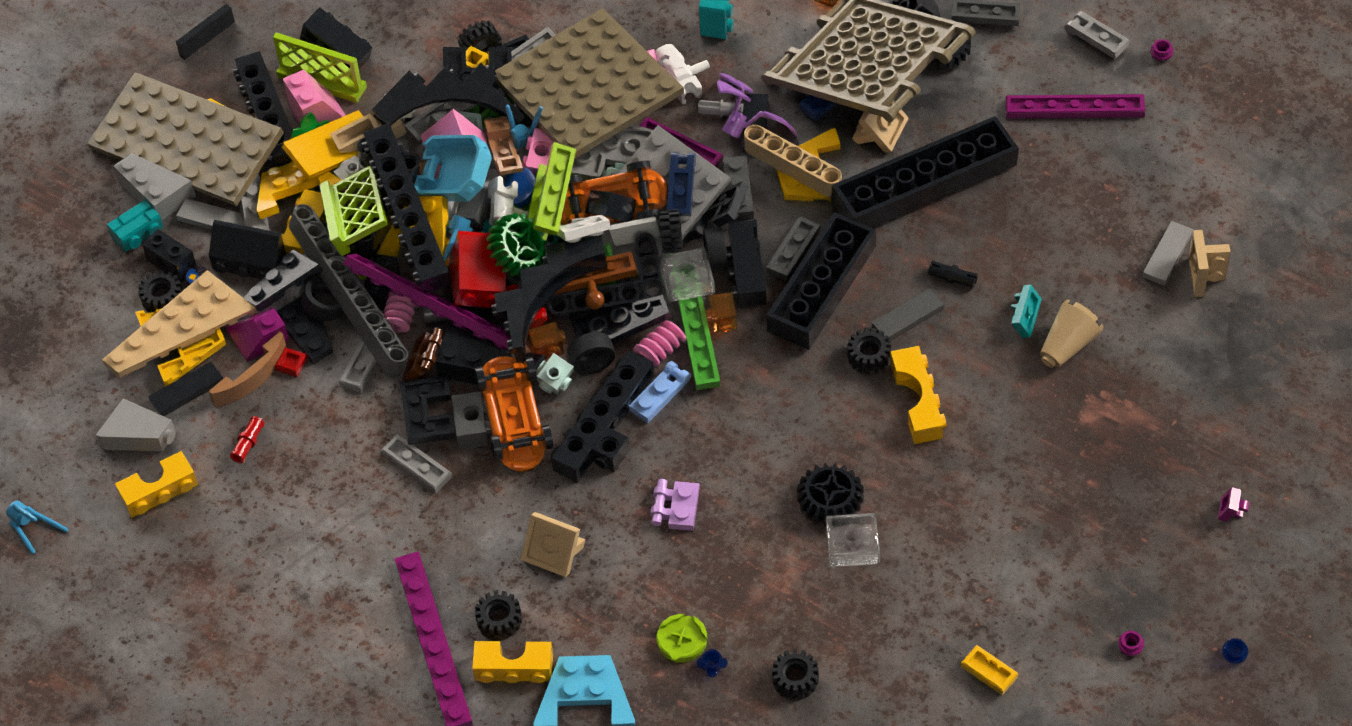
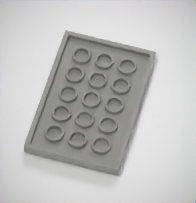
M657 125L618 174L627 172V164L649 160L650 170L662 175L669 188L671 153L679 152L680 155H687L688 153L696 152ZM697 153L692 215L680 216L682 240L731 181L728 175ZM679 164V168H686L687 164ZM667 203L662 210H667ZM659 217V218H656V219L658 220L659 229H660V234H661L660 217ZM624 221L612 223L610 225L624 223ZM605 230L602 234L603 245L611 244L613 256L632 251L638 275L630 278L634 281L640 280L635 242L615 246L610 230ZM587 235V236H583L582 238H587V237H592V236ZM660 235V237L655 238L661 266L671 253H663ZM645 242L640 246V249L649 250L652 244ZM647 265L643 271L651 273L656 267L654 265Z

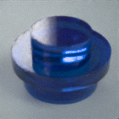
M1233 638L1223 645L1222 655L1230 663L1239 664L1248 657V647L1241 639Z

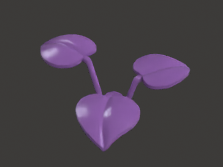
M719 73L720 80L717 81L719 93H730L737 97L733 112L725 123L723 131L739 138L744 128L750 126L758 118L764 117L784 124L796 138V131L786 120L766 111L758 112L752 119L746 122L747 117L739 113L738 109L742 98L749 102L751 101L744 94V91L753 93V90L732 76ZM728 83L737 85L738 89L732 87Z

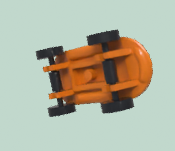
M649 160L627 164V172L587 181H582L581 175H571L560 224L563 226L571 224L572 219L597 216L585 213L590 190L611 192L637 200L633 219L637 218L639 220L653 216L659 218L660 210L664 208L668 201L667 182L662 175L650 170ZM607 218L609 219L610 224L621 222L619 220Z
M508 356L493 358L483 368H474L478 392H483L493 436H490L493 457L495 460H501L511 470L518 472L528 471L540 463L545 450L553 449L551 429L549 425L541 426L531 382L537 380L534 360L532 357L524 358L523 365L521 362L516 363L515 358Z

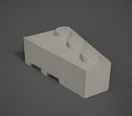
M131 153L113 166L118 182L139 203L146 200L159 213L161 220H164L180 209L186 198L191 200L196 198L190 179Z

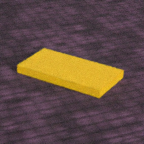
M357 110L283 142L282 148L307 180L313 179L340 167L345 160L351 159L355 155L358 157V151L340 153L330 133L364 116Z

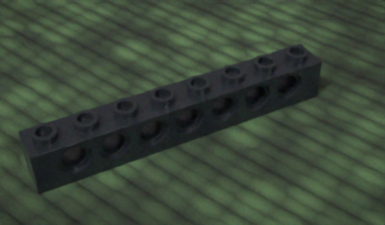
M390 123L363 132L366 141L362 142V146L366 156L371 155L372 157L369 164L373 174L378 173L380 177L376 179L380 192L385 191L387 195L383 197L386 208L394 213V215L390 216L393 226L401 231V234H398L402 248L407 247L408 253H405L409 267H415L416 271L412 274L416 285H422L424 293L452 284L448 269Z

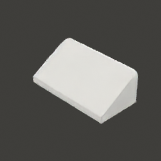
M654 216L610 225L611 229H609L615 246L634 243L636 237L641 233H649L654 238H658L661 235L658 220Z

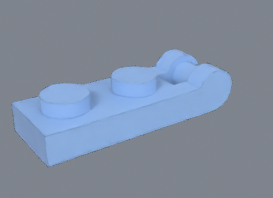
M673 361L668 362L657 378L629 405V411L646 423H649L689 382L691 373L686 370H680ZM672 376L676 378L674 382L669 380Z

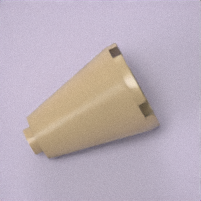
M1065 300L1061 304L1040 351L1041 361L1050 368L1063 365L1103 331V325L1098 326L1096 323L1097 316L1077 302L1071 305L1068 304L1070 300Z

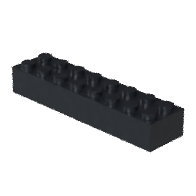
M993 116L833 184L831 202L840 215L872 228L1016 166L1019 148L998 118Z

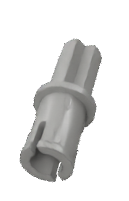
M721 99V102L700 100L698 102V113L720 115L719 118L730 116L735 103L723 102V99ZM740 103L738 112L743 114L744 103Z

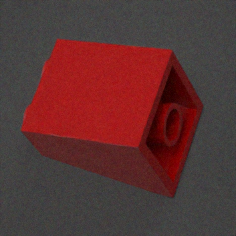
M458 231L448 265L454 305L492 308L491 304H495L494 294L506 292V272H502L501 265L495 266L497 261L495 258H490L492 251L486 249L491 244L486 240L490 235L489 233Z

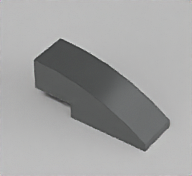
M488 169L483 188L470 201H461L455 215L470 220L469 227L483 228L487 214L491 210L488 184L495 177L501 176L504 185L508 174L499 175L496 169Z

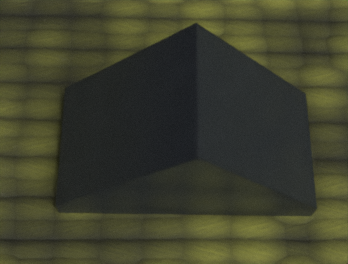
M590 190L585 213L603 215L606 218L629 222L633 219L637 200L611 192Z

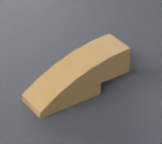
M368 114L330 133L340 153L358 151V142L360 139L365 138L363 132L382 125L371 114ZM401 119L391 126L396 139L407 134Z

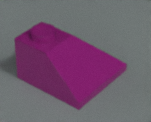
M270 306L261 312L257 310V313L252 316L247 315L237 320L238 322L231 326H225L246 362L263 355L262 346L279 332L283 334L285 343L289 342L284 322L276 310Z

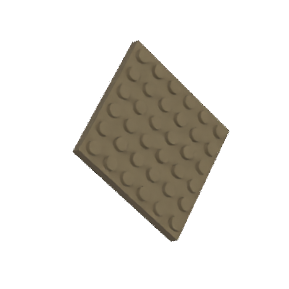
M603 8L495 70V76L498 78L496 83L532 120H534L539 106L543 107L537 124L538 127L553 142L575 148L574 159L684 94V87Z

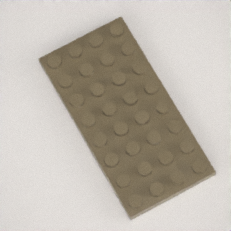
M135 72L87 144L90 149L118 160H123L131 153L190 179L194 190L237 206L284 132L278 126Z

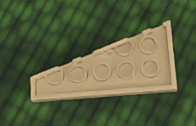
M207 270L103 358V364L121 378L146 366L147 362L159 356L163 358L169 355L171 350L178 347L182 349L214 334L216 329L226 324L231 326L237 323V319L243 316L256 314V307Z

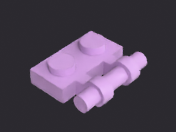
M659 479L653 492L655 502L650 511V516L652 517L651 524L653 526H660L663 519L669 520V529L694 531L700 490L699 483L675 481L674 490L667 488V480ZM665 500L672 501L671 509L664 507Z

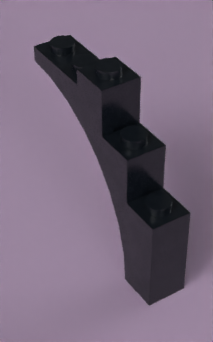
M482 63L463 82L459 80L461 77L454 69L451 68L449 70L444 67L427 86L424 84L425 80L417 72L413 74L409 70L370 112L381 125L390 123L392 126L401 117L418 108L436 103L461 102L487 108L501 116H506L507 120L508 116L505 106L509 105L515 125L520 124L525 118L523 115L524 111L516 103L511 104L506 99L507 95L499 87L495 89L493 87L498 79L495 76L496 72L489 65L484 66Z
M602 235L582 238L580 241L573 243L561 242L546 245V256H542L544 265L520 269L521 279L517 280L518 289L494 294L495 304H491L494 318H499L501 327L505 326L506 335L511 336V339L507 340L509 354H514L516 363L524 362V358H526L525 346L528 331L544 303L571 281L588 273L608 268Z

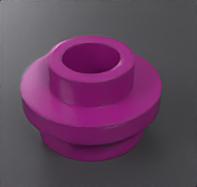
M1159 39L1151 46L1150 53L1154 59L1165 61L1172 57L1173 47L1169 41Z
M1127 631L1119 637L1118 648L1127 656H1136L1142 652L1144 640L1139 633ZM1133 643L1135 646L1131 647L1126 644Z

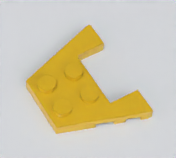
M836 128L830 129L798 147L820 158V153L839 150L840 141ZM775 169L784 200L814 201V199H821L831 202V197L824 196Z
M293 161L281 167L270 168L261 175L257 204L259 219L261 220L280 213L276 203L277 200L302 192L304 189L308 190L319 186L327 180L331 185H334L342 179L330 172H326L307 180Z
M419 196L443 257L449 243V239L446 238V227L449 226L448 199L444 196ZM392 224L377 254L398 256L401 245L398 234H401L399 228L395 229ZM449 257L444 261L446 266L449 265Z
M156 309V312L145 313L144 310L135 312L140 326L161 309ZM220 328L216 329L214 334L182 349L178 347L179 358L157 365L165 387L181 378L226 345Z

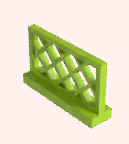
M277 32L274 34L273 40L279 62V68L276 71L277 78L283 79L301 70H305L328 89L333 96L354 103L359 101L367 85L366 81L360 78L358 63L355 57ZM293 52H295L296 54H298L302 59H300L299 57H297ZM334 65L337 66L342 72H340L339 70H337V69L334 67Z
M371 166L334 185H331L328 180L320 184L330 241L342 256L350 253V244L388 225L381 192L376 182V179H378L377 173L373 174ZM369 176L365 182H361L365 177ZM348 187L345 193H340L342 189ZM356 188H360L356 195L353 194ZM368 189L372 190L368 196H364ZM348 200H352L348 207H344ZM359 202H363L359 209L356 208ZM371 203H375L371 210H367ZM351 214H355L350 221H346ZM366 216L363 222L360 223L359 220L361 219V217ZM374 217H377V218L380 219V220H378V221H376V222L370 224V223L372 222V220L374 219ZM354 228H358L355 233L349 235Z

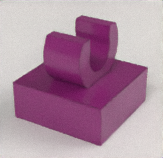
M1231 487L1221 497L1218 519L1227 522L1233 516L1242 518L1243 511L1248 512L1249 502L1240 499L1241 490Z

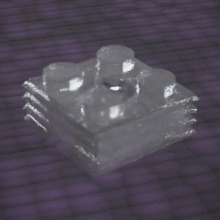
M705 248L659 256L661 273L669 302L715 293V283Z
M875 513L826 516L830 567L880 563Z

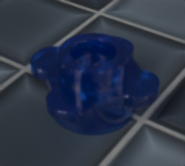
M709 649L702 655V658L697 660V666L703 668L709 677L717 676V672L728 665L727 659L722 658V655L715 649Z

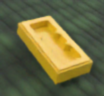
M978 645L961 662V667L1001 695L1018 678L1016 671Z

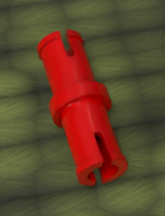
M252 416L244 432H240L237 437L238 442L230 453V458L236 463H243L249 450L255 447L257 443L256 438L265 424L261 418Z

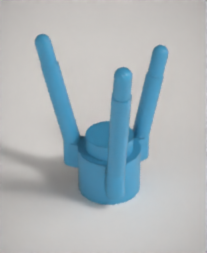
M506 105L505 108L514 147L516 149L524 148L527 146L528 137H533L534 128L537 127L543 107L539 106L531 128L528 129L523 124L515 125L510 106Z
M453 215L452 220H448L449 226L446 227V235L449 232L452 236L443 256L444 261L448 259L458 231L472 232L473 229L469 227L470 220L458 215Z
M14 501L7 508L6 515L11 519L9 525L16 530L31 554H35V549L20 528V525H27L30 521L36 522L38 518L63 532H68V528L42 515L30 506L24 505L21 501Z

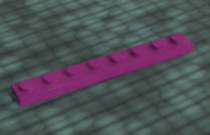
M356 253L346 256L343 264L350 267L352 273L360 276L365 275L371 278L370 281L372 283L391 288L390 291L393 294L412 299L411 303L419 307L426 306L432 310L434 315L441 318L447 317L453 320L452 324L455 326L468 328L473 331L476 337L481 339L488 338L494 341L496 347L503 350L508 349L507 340L511 339V336L506 335V331L499 326L458 305H454V303L432 292L424 293L421 286H417L415 283Z
M419 551L394 558L446 726H473Z

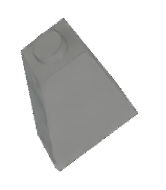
M123 398L96 436L100 447L104 450L163 451L168 444L172 443L176 432L171 419Z

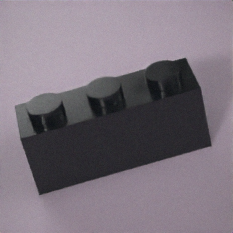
M214 220L209 249V258L213 270L262 280L286 255L282 235L279 232Z

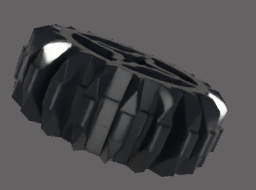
M826 462L823 464V468L815 465L814 472L807 469L806 477L801 476L800 484L797 486V502L800 504L801 512H805L807 519L813 517L815 524L820 520L823 521L825 527L828 522H833L836 527L839 520L845 524L847 517L854 519L855 512L860 511L861 504L864 501V487L859 476L855 477L854 470L847 471L846 465L838 468L836 462L833 464V467H828Z

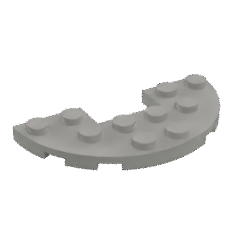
M633 125L627 127L575 158L571 175H581L582 180L603 177L606 164L615 166V163L626 164L653 130Z

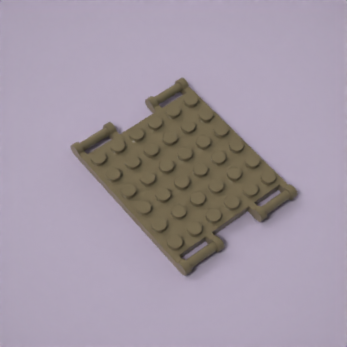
M839 0L825 15H821L817 19V24L822 29L802 49L790 47L785 52V56L770 71H766L761 78L767 85L776 84L878 115L888 122H893L897 117V113L905 104L921 92L920 87L912 82L934 58L939 59L944 64H948L952 60V55L966 40L972 39L976 32L972 26L879 0ZM957 34H959V36L946 49H943ZM902 91H904V93L894 102V104L891 107H888L898 97V95Z

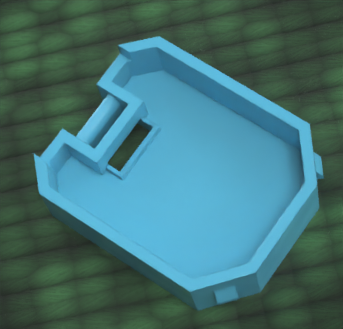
M435 135L422 144L426 147L422 158L426 161L423 174L417 175L414 186L418 196H444L448 201H470L483 188L492 156L487 144L475 135ZM438 164H442L439 177L434 178Z

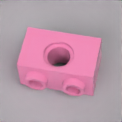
M534 128L533 137H528L526 150H529L528 156L524 155L522 166L529 169L535 177L539 164L547 166L550 149L554 143L539 128Z

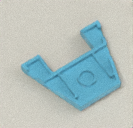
M611 656L559 657L536 715L534 726H558V706L612 705V726H635L633 713Z

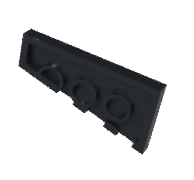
M659 295L633 302L632 305L626 307L621 305L614 306L612 310L600 313L597 310L589 312V316L581 318L578 315L572 316L570 320L577 338L591 332H601L610 337L613 345L672 318L664 296ZM598 351L590 352V353L586 354L585 356L591 355V354H593V353H595V352H598Z

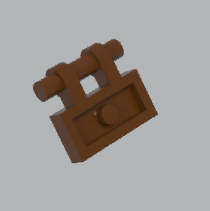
M434 328L432 334L424 333L415 341L402 380L413 381L416 378H421L424 373L429 372L430 367L434 365L436 360V350L440 348L442 343L441 336L443 331L440 328Z

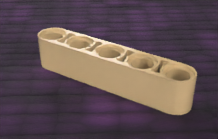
M750 125L745 129L744 142L747 153L822 195L831 197L832 185L842 181V173L838 168L759 125Z

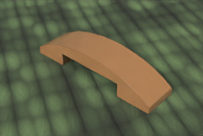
M507 117L485 119L486 135L498 174L506 175L523 172L520 157L517 155L513 144Z
M281 332L277 333L262 346L265 355L237 379L232 381L226 376L209 390L212 404L215 407L223 406L245 397L261 386L276 370L275 365L286 347L285 339Z

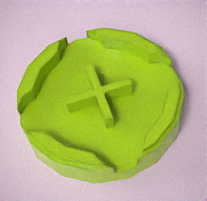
M676 614L668 617L661 623L657 632L656 641L659 651L665 658L673 662L685 663L695 660L703 653L707 646V631L704 624L698 618L686 616V614Z

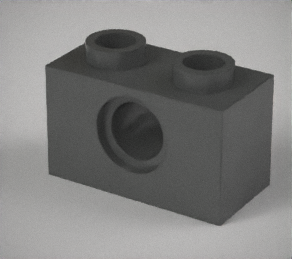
M481 392L453 395L452 402L459 449L488 445L487 436L492 435L490 421H485L484 415H488L485 401H482Z

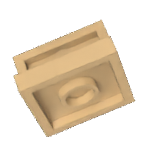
M900 110L893 122H888L881 116L864 111L852 139L857 144L875 141L884 153L892 152L908 117Z
M1193 230L1188 258L1194 297H1204L1207 281L1226 280L1230 258L1229 244L1205 245L1203 230Z
M534 512L530 517L521 560L566 577L570 573L574 555L584 548L585 539L578 537L579 528Z

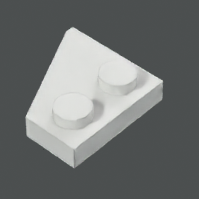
M603 215L572 219L571 224L560 225L557 235L563 240L573 243L580 241L583 236L602 235L605 230L611 229L609 219Z

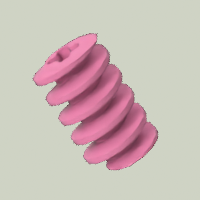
M390 291L383 316L395 333H406L410 330L409 324L413 320L412 316L415 313L416 305L411 303L412 299L406 296H397Z
M666 320L661 322L660 326L655 327L653 332H650L646 338H643L640 344H636L633 347V353L652 361L654 366H658L660 364L659 359L665 360L667 358L665 352L671 355L673 353L672 347L678 348L680 346L679 341L684 343L686 336L676 324Z

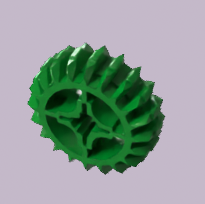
M516 212L502 216L494 222L488 231L490 235L486 239L491 243L486 249L492 251L490 258H495L497 261L495 266L501 265L502 272L509 271L510 276L517 275L518 278L521 277L520 269L542 265V256L546 255L544 246L548 243L547 240L543 239L545 232L533 229V218L526 219L525 214L518 215Z

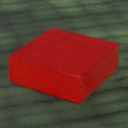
M285 347L275 365L276 371L298 377L308 359L307 354Z

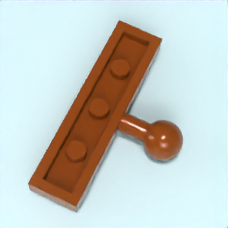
M632 251L606 257L608 268L579 277L559 289L554 295L587 287L586 305L591 309H599L604 304V296L600 291H597L596 285L638 275Z

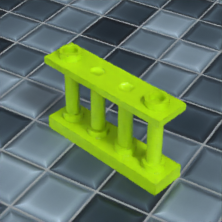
M555 142L551 146L547 166L543 164L538 166L527 219L533 218V229L545 232L544 240H547L548 234L556 236L559 231L576 153L575 148Z

